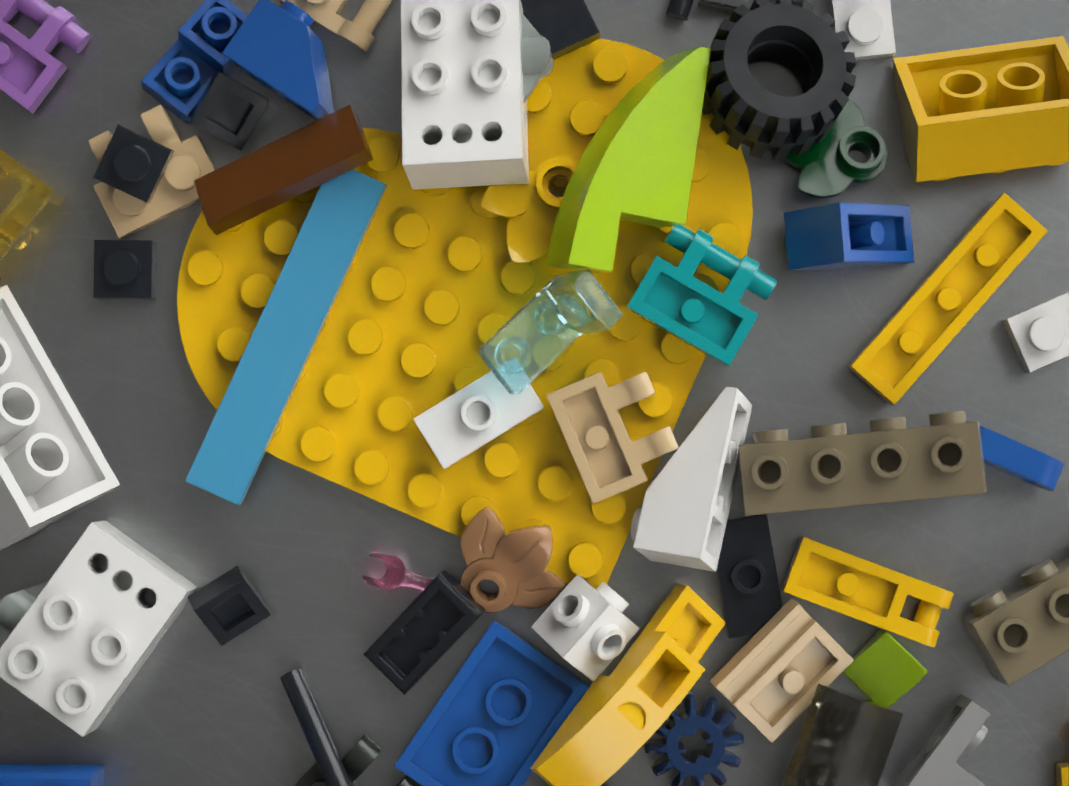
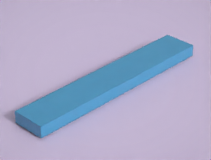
M352 169L321 184L186 477V482L236 505L242 504L387 188L385 183Z

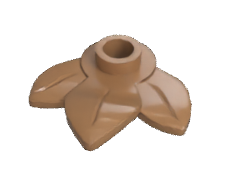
M490 507L483 508L469 521L462 534L460 549L467 566L461 576L460 585L472 596L476 603L486 609L485 613L500 612L510 605L527 609L548 605L560 594L565 586L564 582L557 575L545 569L552 554V529L550 526L540 525L525 527L506 534L503 524L496 513ZM482 580H492L498 585L499 591L496 593L484 592L479 587V582Z

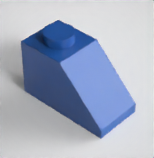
M259 0L222 54L241 72L313 120L317 121L333 113L334 106L324 43L310 29L314 19L288 0H285L281 7L270 0Z
M838 202L783 212L785 225L784 246L787 252L788 270L826 271L914 263L909 205Z

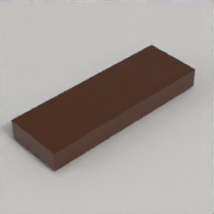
M347 105L194 180L207 225L218 235L373 160V156L358 115L351 105Z

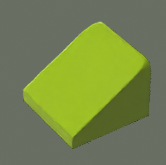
M882 629L853 657L854 661L843 671L882 711L889 708L928 673L904 647Z

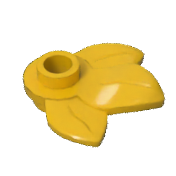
M566 157L549 158L543 161L535 170H529V183L490 185L485 191L481 200V208L492 214L510 219L507 225V247L510 258L514 263L520 264L535 261L548 253L554 222L563 197L553 196L548 190V184L557 177L564 178L569 182L578 165L574 160Z

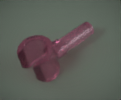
M373 552L369 556L384 561L386 565L384 576L378 580L362 575L363 580L368 585L387 590L395 589L401 585L423 591L433 581L431 578L405 569L404 563L397 556L381 552Z

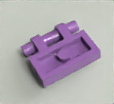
M0 0V90L34 114L67 69L63 63L50 55L51 51L58 43L62 42L76 53H79L88 44L91 35L75 24L76 17L62 6L54 8L44 0ZM22 12L40 26L31 39H28L8 24L16 13Z

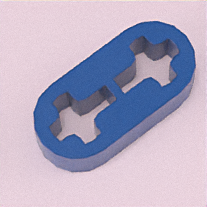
M980 426L985 465L1036 487L1054 491L1065 465L1063 462L993 430Z

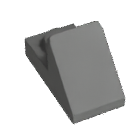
M960 694L892 786H986L957 764L956 761L962 753L966 756L972 754L984 740L988 732V728L984 726V723L991 714L971 699Z

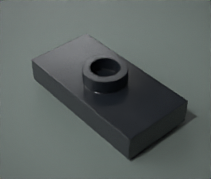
M767 514L727 520L716 573L724 620L726 622V632L729 639L756 634L783 607Z
M443 570L363 655L405 695L479 619L486 609L476 603L472 596L446 570Z

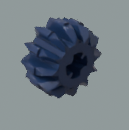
M688 692L682 700L685 711L677 713L676 709H674L669 716V722L667 724L663 723L655 731L656 734L663 736V738L646 741L644 744L645 753L652 755L664 754L651 766L656 776L663 775L675 767L670 777V786H683L687 775L691 776L692 786H705L703 775L708 773L711 774L716 784L722 786L727 780L723 772L718 768V765L722 762L730 767L737 768L741 763V759L733 752L725 750V747L738 746L744 743V736L738 731L722 732L733 724L736 716L729 709L713 718L718 704L716 697L708 695L700 711H697L695 697L692 692ZM697 729L704 730L705 732L701 736L708 743L704 751L694 749L691 756L684 755L683 753L686 752V749L682 742H679L680 737L683 734L693 736Z

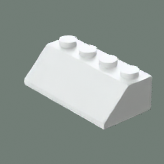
M7 285L0 287L1 550L47 528L120 485Z

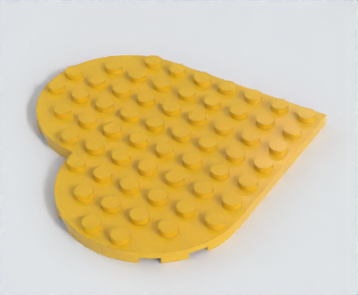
M598 39L553 60L552 72L541 79L527 99L529 170H535L543 161L553 157H566L579 163L584 150L606 117L625 95L662 63L664 59L626 43ZM702 113L686 225L683 226L695 233L700 228L714 237L712 243L742 259L744 255L747 256L753 216L752 189L748 168L741 146L736 150L726 144L730 135L725 131L716 135L709 126L714 115H703ZM362 127L373 160L354 168V170L385 183L387 188L266 452L461 538L469 521L485 507H490L496 513L503 524L506 534L525 527L550 526L552 529L553 546L549 563L545 568L546 570L551 571L567 584L577 574L595 589L603 581L608 583L630 532L633 515L642 504L645 492L652 481L662 455L641 464L648 481L593 504L547 398V394L599 372H602L608 388L647 372L656 394L618 409L631 442L636 441L670 426L673 432L706 354L626 309L656 255L676 267L681 261L684 253L665 243L673 226L659 228L620 220L612 272L583 273L546 266L547 254L535 261L516 264L511 260L507 247V225L510 219L492 214L481 208V200L490 185L412 189L402 165V134ZM561 177L554 178L549 182L548 190L553 196L561 198L564 196L569 182ZM321 185L218 235L207 225L202 210L191 231L183 253L178 278V323L182 344L190 368L198 385L216 410L220 406ZM702 263L698 265L693 274V277L721 293L724 292L730 279ZM514 357L544 408L456 463L443 469L413 419Z

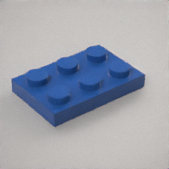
M494 619L394 766L422 786H523L533 772L531 766L590 685Z

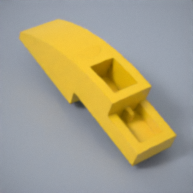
M675 585L610 676L599 675L531 766V769L549 786H601L646 743L688 694L705 671L698 661L726 622L688 585Z

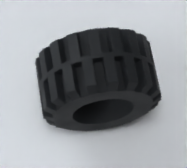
M754 0L750 9L744 4L732 12L730 19H724L718 28L709 48L711 51L702 113L703 115H714L709 126L716 135L723 131L730 135L726 144L738 150L740 144H744L750 147L749 156L760 159L765 151H771L773 160L786 159L791 149H793L797 156L803 154L810 149L813 142L818 144L827 135L850 99L848 96L852 92L856 76L851 74L856 66L854 52H844L850 40L844 30L837 33L834 32L832 26L836 20L827 12L822 17L812 12L815 7L814 4L803 0L801 6L798 7L791 5V0H776L775 4H770L768 0ZM756 61H772L785 66L799 80L803 94L786 97L770 93L755 81L748 64Z

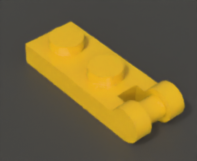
M803 536L800 537L781 591L933 648L940 634V631L935 630L941 611L943 608L949 609L954 593ZM907 595L921 599L913 621L900 617Z

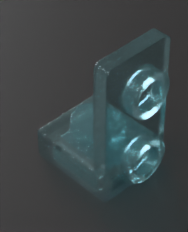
M589 269L555 276L479 348L478 354L509 394H519L580 335L607 331L623 314Z

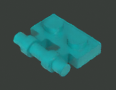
M683 225L673 226L665 243L684 253L681 261L676 267L656 255L626 309L728 367L759 316L756 312L739 303L744 292L747 289L762 299L767 300L778 280L759 270L760 263L744 255L740 259L712 243L714 237L700 228L695 233ZM700 263L730 279L723 293L693 277Z

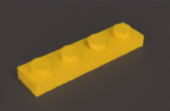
M1005 192L999 195L848 368L890 405H895L1043 238L1048 230Z

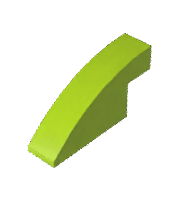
M697 47L673 54L639 81L606 117L584 150L566 187L554 222L546 266L583 273L612 272L620 220L659 228L686 225L711 49Z

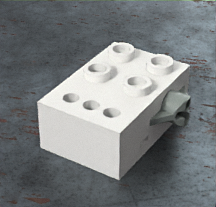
M401 0L402 165L412 189L529 183L527 99L541 79L552 72L554 63L549 41L541 36L526 19L521 0Z
M106 520L91 522L49 581L8 594L0 600V678L84 737L99 727L189 602L188 596L195 593L198 587Z

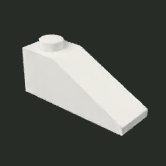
M726 387L648 487L645 492L643 506L636 509L631 523V537L634 541L633 548L650 561L716 572L740 465L738 445H744L752 410V404L738 388Z

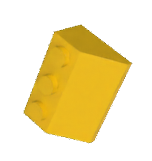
M1064 36L893 58V73L903 145L916 182L943 181L953 177L983 173H1003L1013 169L1044 165L1057 166L1069 162V47Z

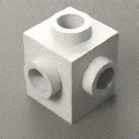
M578 574L531 626L563 659L593 682L611 661L623 651L626 644L640 629L622 613L629 605L622 596L604 581L595 589Z

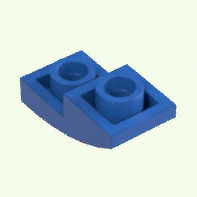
M205 0L178 30V40L141 80L142 89L187 124L189 117L216 70L227 75L233 68L234 64L222 52L248 15L229 0Z

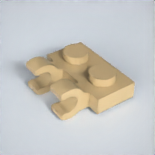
M161 104L140 114L153 141L174 150L151 202L146 203L104 182L93 186L118 237L121 239L200 201L194 180L216 170L200 137L196 134L182 141L167 109L163 108ZM109 130L88 140L99 164L113 136Z
M599 372L547 394V398L593 504L648 481L641 464L679 448L670 426L631 442L618 412V409L656 394L647 372L636 375L609 388L602 372Z

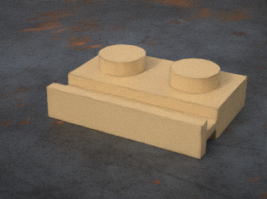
M791 598L710 682L773 743L854 659L799 603Z

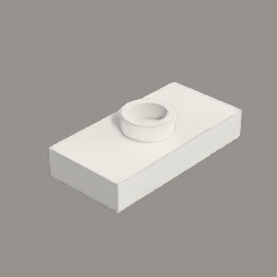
M513 357L413 420L443 469H446L539 412L544 406Z

